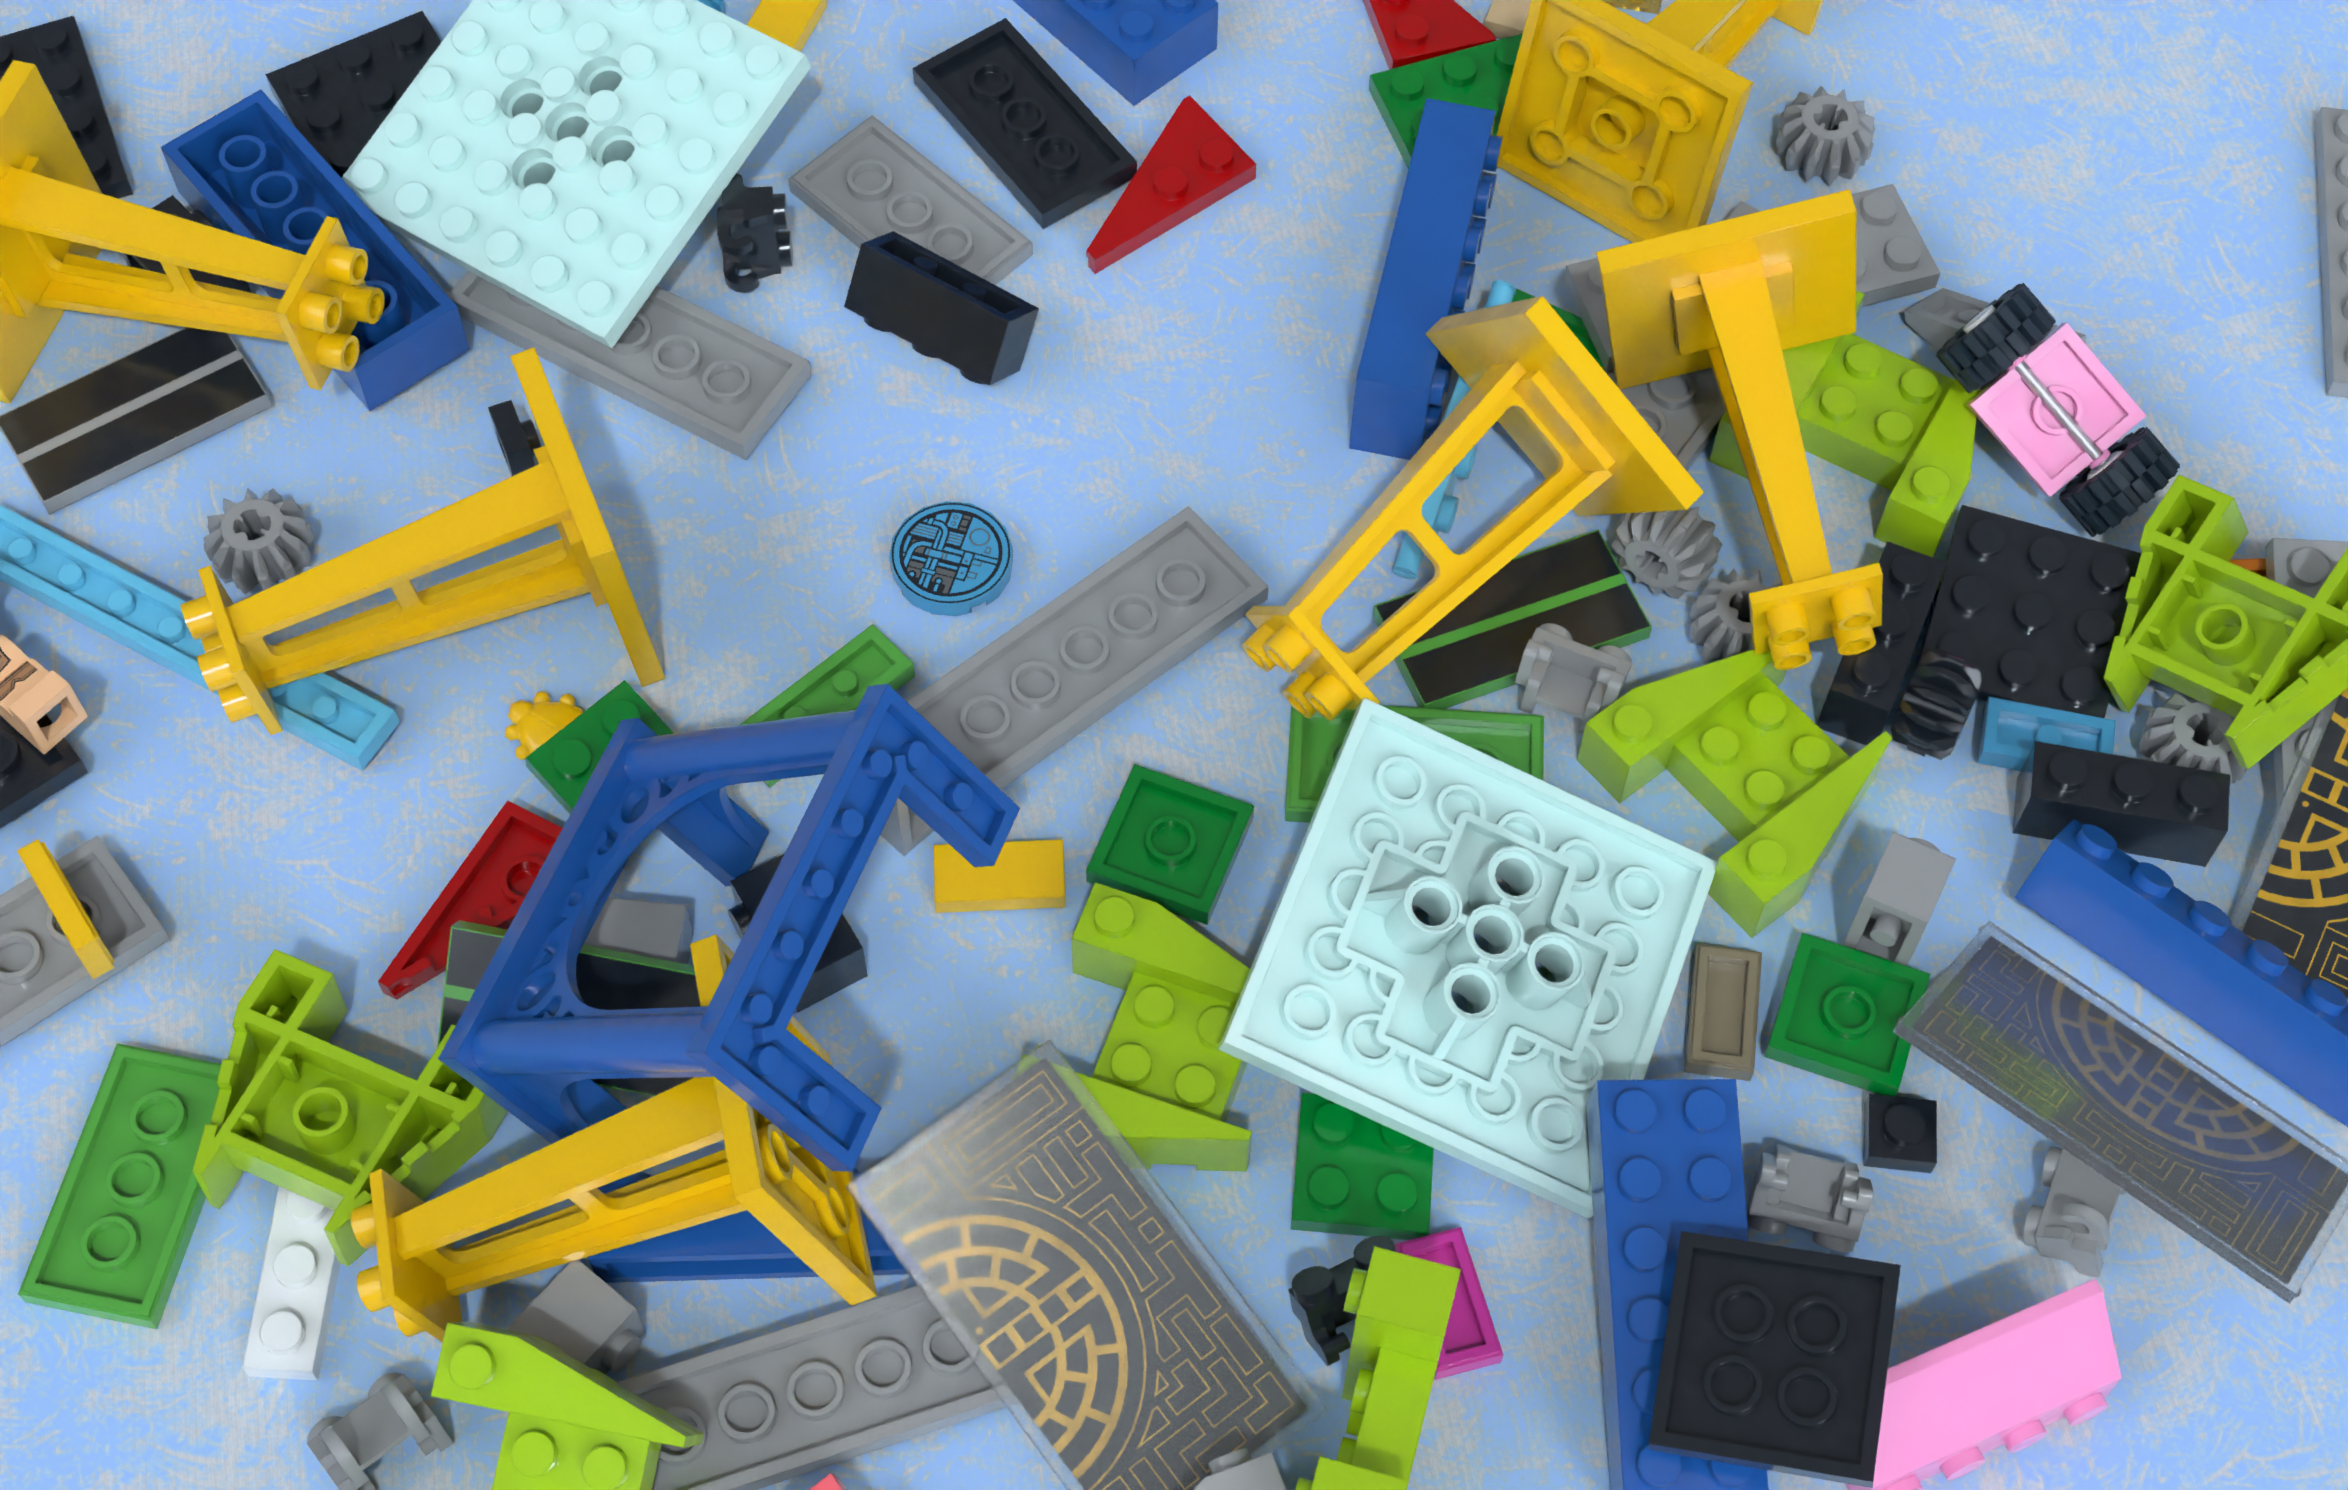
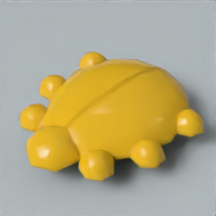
M540 691L535 694L534 704L522 699L511 704L508 718L515 725L511 724L506 727L504 736L508 740H519L521 745L515 749L516 758L525 760L528 755L584 712L580 707L575 706V697L569 693L562 694L559 702H551L550 695Z

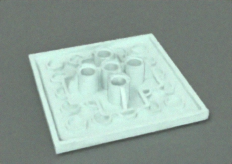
M472 0L343 175L342 179L382 224L612 349L718 200L722 191L728 186L810 70L811 65L804 53L697 0Z
M1364 698L1355 711L1218 1050L1590 1219L1593 1216L1586 1103L1597 1080H1644L1716 871L1717 861ZM1496 877L1509 884L1510 895L1501 890L1497 884ZM1412 905L1420 907L1428 913L1430 925H1426L1417 919L1413 913ZM1473 933L1479 934L1488 941L1490 953H1486L1479 948ZM1535 961L1548 968V978L1550 981L1541 977L1536 969ZM1451 991L1458 992L1467 999L1466 1003L1469 1013L1462 1011L1456 1006L1452 999Z

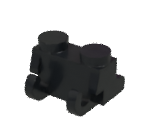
M738 173L735 174L728 186L722 191V206L717 209V236L722 250L725 282L730 289L744 293L756 289L759 286L758 279L781 274V267L793 266L791 232L779 231V229L788 228L785 193L773 194L772 186L746 187L743 184L742 176ZM751 268V273L745 276L737 275L738 270Z
M1373 1236L1366 1238L1355 1247L1353 1258L1330 1269L1321 1266L1303 1269L1292 1280V1288L1288 1289L1292 1311L1301 1322L1306 1341L1326 1366L1339 1361V1353L1351 1348L1344 1332L1337 1334L1336 1328L1356 1319V1314L1343 1311L1353 1269L1358 1268L1368 1271L1374 1246L1396 1252L1394 1242L1388 1237Z

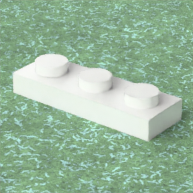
M280 1186L278 1187L242 1368L248 1377L318 1381L340 1263L324 1231L325 1226L335 1211Z

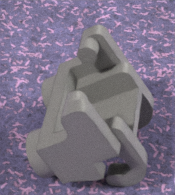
M1546 623L1536 627L1532 639H1529L1515 679V683L1526 686L1520 710L1532 714L1536 703H1540L1582 719L1579 732L1584 733L1586 722L1619 699L1632 666L1631 657L1623 649L1616 646H1602L1597 650L1575 642L1571 634L1557 624Z
M2064 1142L2063 1148L2051 1146L2047 1151L2042 1172L2043 1185L2050 1187L2044 1207L2032 1205L2027 1213L2023 1232L2024 1244L2037 1247L2041 1256L2072 1263L2076 1270L2083 1275L2100 1277L2104 1264L2100 1250H2106L2110 1238L2109 1226L2119 1194H2125L2128 1184L2066 1142Z
M1776 1143L1772 1154L1765 1152L1761 1154L1748 1201L1747 1223L1751 1228L1776 1235L1785 1234L1788 1224L1814 1231L1812 1240L1816 1244L1835 1251L1853 1252L1855 1242L1859 1240L1865 1214L1868 1213L1873 1197L1872 1183L1870 1179L1859 1177L1858 1165L1847 1161L1840 1163L1790 1150V1147Z
M393 1372L377 1379L368 1392V1399L344 1417L330 1416L316 1423L308 1434L306 1444L339 1490H376L363 1470L409 1436H413L425 1456L436 1448H439L442 1452L452 1445L453 1442L405 1374Z

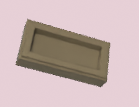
M1696 943L1692 960L1684 1072L1751 1081L1755 1065L1762 952Z

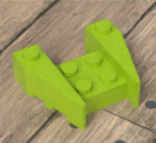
M1856 291V321L1865 296L1864 293ZM1853 333L1782 350L1804 450L1891 490L1892 492L1887 500L1874 538L1884 543L1888 541L1934 557L1954 521L1970 481L1977 416L1967 406V403L1979 394V389L1968 394L1956 379L1947 377ZM1725 411L1719 423L1709 461L1748 479L1727 412Z
M2178 475L2144 526L2139 545L2142 550L2136 576L2130 578L2125 597L2128 602L2120 635L2115 636L2104 680L2119 708L2127 713H2130L2152 679L2235 717L2224 735L2239 765L2249 770L2348 689V547L2315 598H2312L2229 562L2249 533L2235 498Z
M1754 649L1631 689L1586 722L1577 761L1619 804L1667 769L1739 842L1719 857L1708 894L1751 938L1800 901L1824 858L1826 859L1846 822L1877 776L1892 740V736L1885 731L1850 758L1777 687L1783 683L1787 670H1778L1774 667L1770 652L1755 655Z
M1094 883L1071 938L1073 973L1126 990V993L1092 1077L1051 1063L1048 1064L1120 1160L1126 1163V1168L1151 1169V1164L1196 1165V1170L1246 1172L1250 1163L1252 1131L1226 1123V1119L1248 1063L1218 1050V1047L1250 968L1160 904ZM1023 1054L1012 1081L1041 1060Z
M274 949L237 1005L232 1024L235 1031L228 1059L222 1060L217 1079L219 1086L218 1096L210 1124H205L193 1173L210 1205L219 1210L244 1171L334 1210L335 1212L325 1226L324 1231L339 1263L349 1267L368 1250L363 1248L357 1241L352 1230L350 1217L353 1209L372 1202L369 1173L383 1169L416 1196L424 1200L490 1142L508 1111L438 1059L455 1028L453 1024L417 1080L328 1043L348 1012L334 974Z
M1375 1246L1368 1271L1358 1268L1353 1269L1343 1311L1356 1314L1342 1399L1352 1401L1346 1433L1358 1437L1357 1440L1347 1437L1342 1438L1337 1460L1319 1456L1314 1479L1309 1480L1299 1477L1295 1490H1407L1461 1269Z
M472 1322L447 1323L431 1396L509 1412L491 1490H652L662 1444L682 1448L702 1444L703 1432L659 1406L651 1405L619 1386L618 1382L600 1371L591 1369L561 1351V1348L541 1336Z

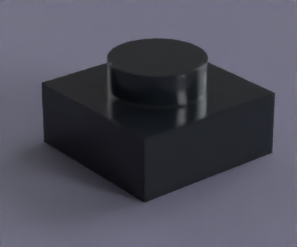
M512 400L488 407L495 434L511 476L534 467V449L541 447L532 420L520 422Z
M1869 1094L1864 1103L1863 1166L1932 1173L1937 1164V1101Z

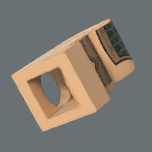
M0 634V715L45 755L82 723L88 715L71 685L54 670L49 672L33 658L29 659L11 640ZM59 703L61 705V714L58 719L51 725L40 728L37 721Z

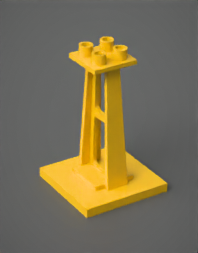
M1531 0L1496 135L1503 137L1497 166L1633 243L1706 225L1753 82L1728 68L1771 17L1809 35L1814 30L1824 0H1675L1646 24L1602 0Z
M16 60L12 61L0 80L1 402L11 404L65 310L285 341L289 343L309 387L320 391L332 369L349 372L354 368L359 356V341L351 333L358 321L375 324L379 321L384 309V293L380 288L366 285L364 278L368 269L367 253L363 249L350 247L338 218L329 216L325 218L306 255L102 194L36 65ZM101 249L159 261L166 274L102 261L96 258ZM188 268L285 290V293L281 299L194 281Z
M1850 189L1596 252L1612 364L1618 388L1621 390L1711 367L1713 369L1782 586L1749 593L1752 644L1755 655L1770 652L1774 667L1778 670L1795 669L1807 664L1812 659L1809 642L1834 637L1838 653L1841 655H1855L1865 652L1876 645L1873 628L1882 626L1883 574L1880 563L1832 574L1782 352L1785 349L1856 332L1857 211Z
M1543 296L1442 317L1425 333L1471 390L1285 606H1253L1245 614L1257 630L1242 644L1243 650L1257 666L1266 672H1269L1275 665L1287 673H1291L1293 670L1296 672L1298 677L1283 691V694L1292 707L1304 717L1310 719L1318 712L1326 719L1332 721L1344 709L1356 710L1364 698L1379 704L1380 701L1368 689L1365 683L1570 510H1573L1577 516L1687 510L1704 493ZM1498 421L1546 479L1464 552L1455 554L1425 521L1421 511L1422 505L1495 422ZM1398 531L1406 532L1435 567L1434 577L1351 651H1341L1322 629L1321 619L1323 614Z
M535 347L511 355L510 358L545 446L534 449L538 465L235 604L232 602L211 565L198 570L206 595L182 603L180 608L192 637L195 641L201 639L205 651L204 654L197 656L203 678L211 692L218 691L222 706L231 723L257 714L269 734H277L282 732L283 729L269 688L588 592L591 593L596 607L608 603L641 686L644 687L665 679ZM554 524H556L562 538L418 592L411 579ZM390 587L397 600L275 645H270L264 638L265 635Z
M717 934L690 944L701 1007L709 1006L735 954ZM792 1016L786 1029L832 1066L830 1055ZM694 1077L428 1202H424L383 1169L369 1173L372 1202L353 1209L350 1217L352 1230L359 1244L365 1249L375 1246L377 1248L378 1265L360 1271L357 1275V1289L365 1307L371 1312H376L391 1306L397 1326L406 1337L426 1331L442 1343L447 1323L462 1322L460 1294L746 1210L851 1306L877 1297L853 1171H832L715 1077ZM724 1140V1150L605 1194L598 1189V1187ZM566 1199H570L576 1204L454 1250L453 1242L542 1208Z

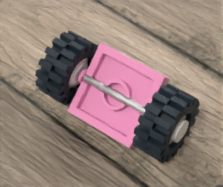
M2024 283L2016 285L2011 290L2009 289L1998 300H1994L1987 305L1986 309L1971 318V321L1961 327L1955 333V336L1947 340L1936 353V357L1968 394L1980 389L1986 382L1989 383L1995 379L1969 401L1967 406L2045 496L2051 497L2068 483L2058 499L2091 537L2105 533L2110 527L2114 528L2119 525L2127 515L2130 517L2137 512L2138 507L2155 497L2154 493L2163 489L2169 483L2168 480L2174 477L2178 472L2177 469L2180 468V464L2148 427L2139 428L2135 433L2131 432L2126 435L2120 443L2116 442L2144 419L2146 414L2068 323H2061L2043 338L2044 334L2051 330L2056 320ZM2001 371H2005L1998 378H1996Z

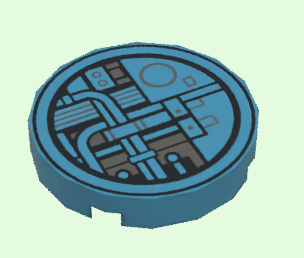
M946 501L923 507L903 521L892 538L889 556L890 568L894 581L901 588L902 595L911 605L935 615L960 616L971 613V607L979 606L985 601L987 606L1000 596L1011 578L1013 548L1006 528L991 512L971 503Z

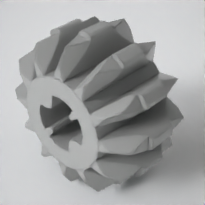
M1822 86L1818 88L1813 96L1799 92L1792 105L1786 106L1785 111L1780 115L1777 126L1779 131L1776 139V154L1786 157L1787 171L1802 169L1806 183L1814 176H1822L1829 186L1837 179L1838 175L1851 180L1858 171L1859 166H1864L1866 160L1870 158L1874 146L1872 139L1875 131V118L1865 114L1864 101H1847L1845 89L1837 96L1829 95Z
M247 488L244 501L234 503L224 498L222 509L225 514L207 516V528L210 534L203 538L205 542L204 550L209 560L213 561L212 566L216 575L225 584L234 582L236 588L240 589L245 595L257 584H260L262 589L266 590L274 586L276 581L281 579L287 580L296 576L294 568L311 566L309 548L314 545V534L309 522L305 521L306 518L302 508L296 504L295 500L284 501L274 488L261 499H258L257 495Z
M1698 506L1692 509L1688 508L1687 510L1626 513L1620 518L1621 523L1616 529V537L1611 547L1621 556L1618 566L1622 569L1630 570L1636 576L1635 583L1644 582L1649 585L1656 596L1666 591L1670 596L1679 599L1685 592H1694L1699 585H1703L1714 571L1712 567L1717 562L1718 553L1723 544L1713 535L1716 524L1703 520L1698 515Z
M1734 568L1726 575L1724 582L1711 577L1710 581L1704 586L1702 595H1698V598L1693 601L1690 611V617H1692V626L1689 633L1691 643L1703 646L1701 653L1703 663L1716 659L1722 660L1754 649L1751 633L1749 593L1782 586V583L1769 587L1764 586L1760 570L1750 580H1743Z
M2178 693L2168 698L2163 707H2157L2156 710H2152L2144 724L2146 727L2145 733L2139 742L2140 749L2138 753L2150 758L2149 761L2229 774L2230 785L2231 783L2235 784L2237 780H2241L2247 771L2246 768L2239 765L2224 735L2235 717L2190 697L2187 700Z

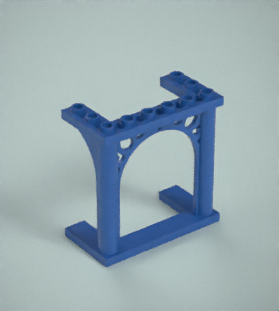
M888 684L868 686L857 710L659 736L639 718L621 720L438 1059L551 1144L628 1109L591 1079L715 1077L832 1171L852 1172L882 1107L786 1028L898 798L974 867L994 866L1020 807ZM824 774L709 1006L600 1010L589 1007L584 1003L577 986V956L631 853L651 832L657 828L724 886H731L730 881L749 872L769 831L728 797L726 786Z

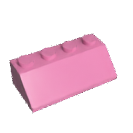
M2097 1280L2088 1281L1889 1368L1873 1488L1845 1483L1847 1489L1923 1490L1920 1482L1941 1472L1944 1473L1948 1481L1972 1472L1986 1461L1982 1454L2005 1444L2009 1453H2014L2036 1443L2047 1435L2044 1426L2066 1417L2069 1424L2074 1426L2103 1412L2108 1407L2105 1400L2106 1396L2122 1377L2103 1290Z

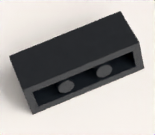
M894 231L861 243L844 305L845 308L864 317V322L868 326L879 331L891 332L912 343V348L916 352L927 357L939 358L960 369L961 375L969 381L988 385L1020 371L1039 310L1038 307Z
M1888 541L1879 560L1883 574L1882 626L1873 628L1876 645L1859 654L1842 656L1816 724L1822 730L1863 745H1868L1880 736L1884 730L1947 562Z
M2035 741L2017 777L2013 833L2053 840L2072 820L2076 819L2083 825L2091 824L2106 831L2116 841L2117 848L2125 853L2206 867L2228 832L2230 775Z

